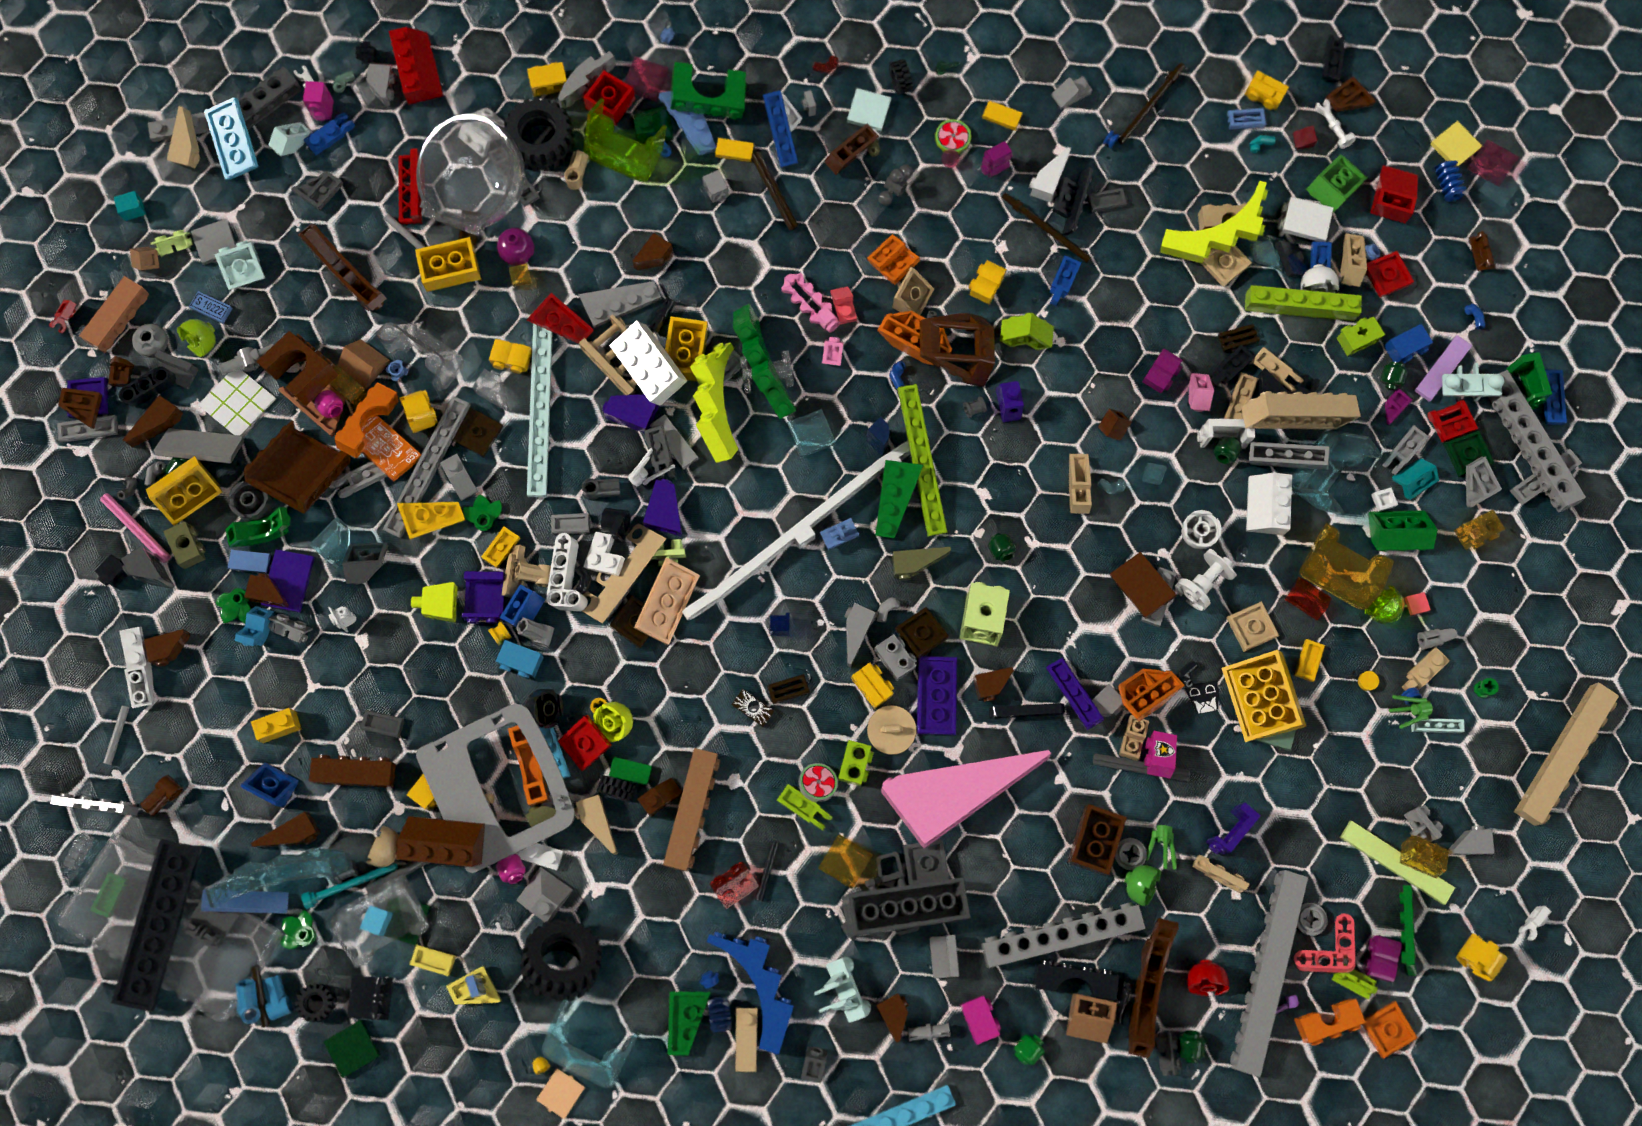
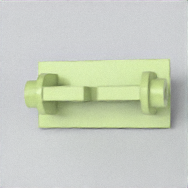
M179 230L173 232V236L166 238V235L154 238L155 242L150 244L156 245L157 248L155 249H157L158 255L164 256L174 252L172 245H175L176 250L180 251L190 248L193 245V241L187 237L191 233Z

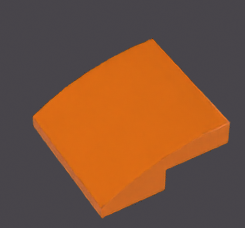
M893 234L867 257V260L894 285L908 273L910 267H915L920 262L919 256L906 248V244Z

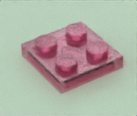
M635 57L624 82L634 88L635 95L657 101L669 68Z
M1487 139L1467 169L1499 187L1519 157Z

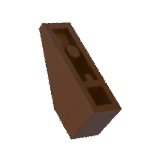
M867 123L835 148L824 162L837 175L876 141L879 136Z
M159 395L123 438V441L133 448L167 431L168 428H172L181 420L183 412Z
M304 811L251 842V845L256 848L308 845L317 840L316 836L320 835L321 832L311 814Z

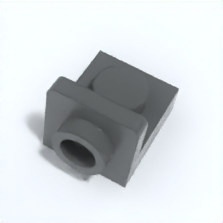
M807 1047L801 1079L821 1083L827 1059L826 1050L820 1047Z

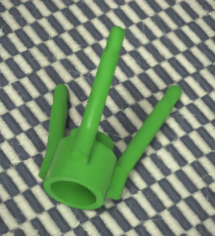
M1393 695V699L1415 703L1411 707L1388 710L1390 713L1411 711L1413 715L1417 716V718L1399 726L1400 729H1403L1421 720H1428L1433 708L1430 701L1426 698Z
M1157 825L1156 831H1152L1146 861L1149 860L1155 840L1158 839V843H1163V868L1167 869L1168 844L1170 843L1173 869L1176 870L1172 827Z

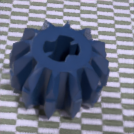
M726 997L710 999L708 1011L712 1032L721 1033L730 1030L731 1016L728 999Z

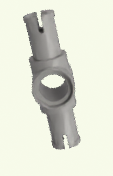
M273 344L258 350L252 347L240 349L237 352V356H234V359L219 364L221 372L225 375L238 369L245 372L258 369L260 365L256 361Z

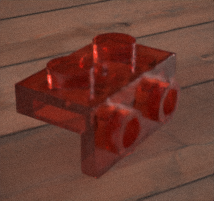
M743 861L734 864L729 871L723 875H718L710 883L725 909H728L759 887Z

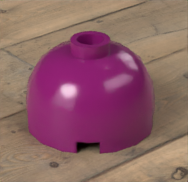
M521 228L507 229L500 234L497 240V250L500 258L509 265L520 266L526 264L529 261L528 259L534 254L535 246L532 237Z

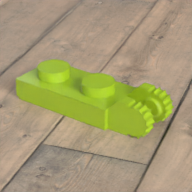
M787 784L777 799L783 806L822 831L826 827L813 818L818 812L826 820L830 821L832 819V816L821 809L820 805L805 798L801 792Z

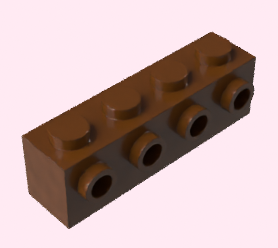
M318 755V758H311L309 782L313 784L394 788L396 764L390 762V758H378V761H370V757H358V760H350V756H338V759H331L330 755Z

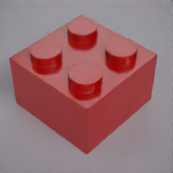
M606 71L600 74L583 97L587 110L615 126L636 99L632 86Z

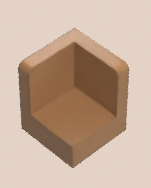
M150 247L130 249L133 268L139 270L159 268L157 249Z

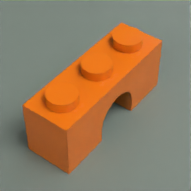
M1347 999L1331 1005L1334 1011V1019L1328 1025L1322 1021L1319 1012H1311L1295 1018L1294 1020L1303 1043H1311V1046L1322 1043V1039L1328 1036L1330 1039L1341 1036L1342 1031L1348 1030L1352 1032L1360 1029V1025L1366 1022L1357 999Z

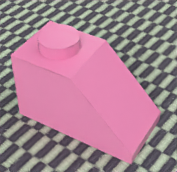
M1190 373V408L1198 412L1210 411L1214 393L1210 376L1207 374Z

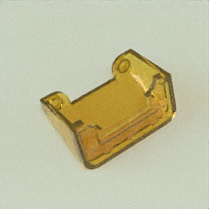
M1326 523L1306 556L1299 571L1300 575L1351 606L1362 610L1367 609L1383 592L1394 561L1379 554L1373 556L1370 560L1338 543L1340 532L1332 525Z

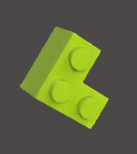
M1034 313L1011 316L1009 319L1002 320L1000 341L1010 347L1027 344L1035 350L1051 348L1054 326L1047 323L1046 320L1040 319Z

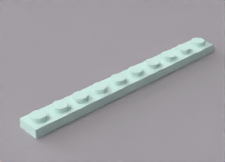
M533 324L527 497H547L553 332Z

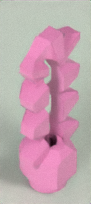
M802 273L787 275L784 278V285L781 291L792 294V303H801L800 311L802 313H811L809 318L811 323L820 324L825 331L833 332L840 322L832 312V304L822 303V294L819 292L813 293V285L811 283H804ZM795 281L821 307L818 314L792 288Z

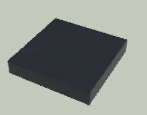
M1285 241L1275 243L1286 275L1302 279L1308 268L1299 245Z

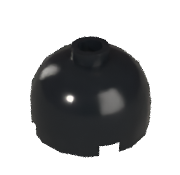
M538 689L532 692L524 704L539 728L554 727L559 722L557 721L559 716L563 714L562 698L553 689Z

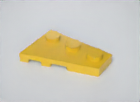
M459 502L397 503L410 540L465 521Z

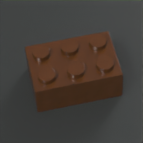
M1090 804L1086 805L1067 863L1103 876L1109 875L1127 817Z

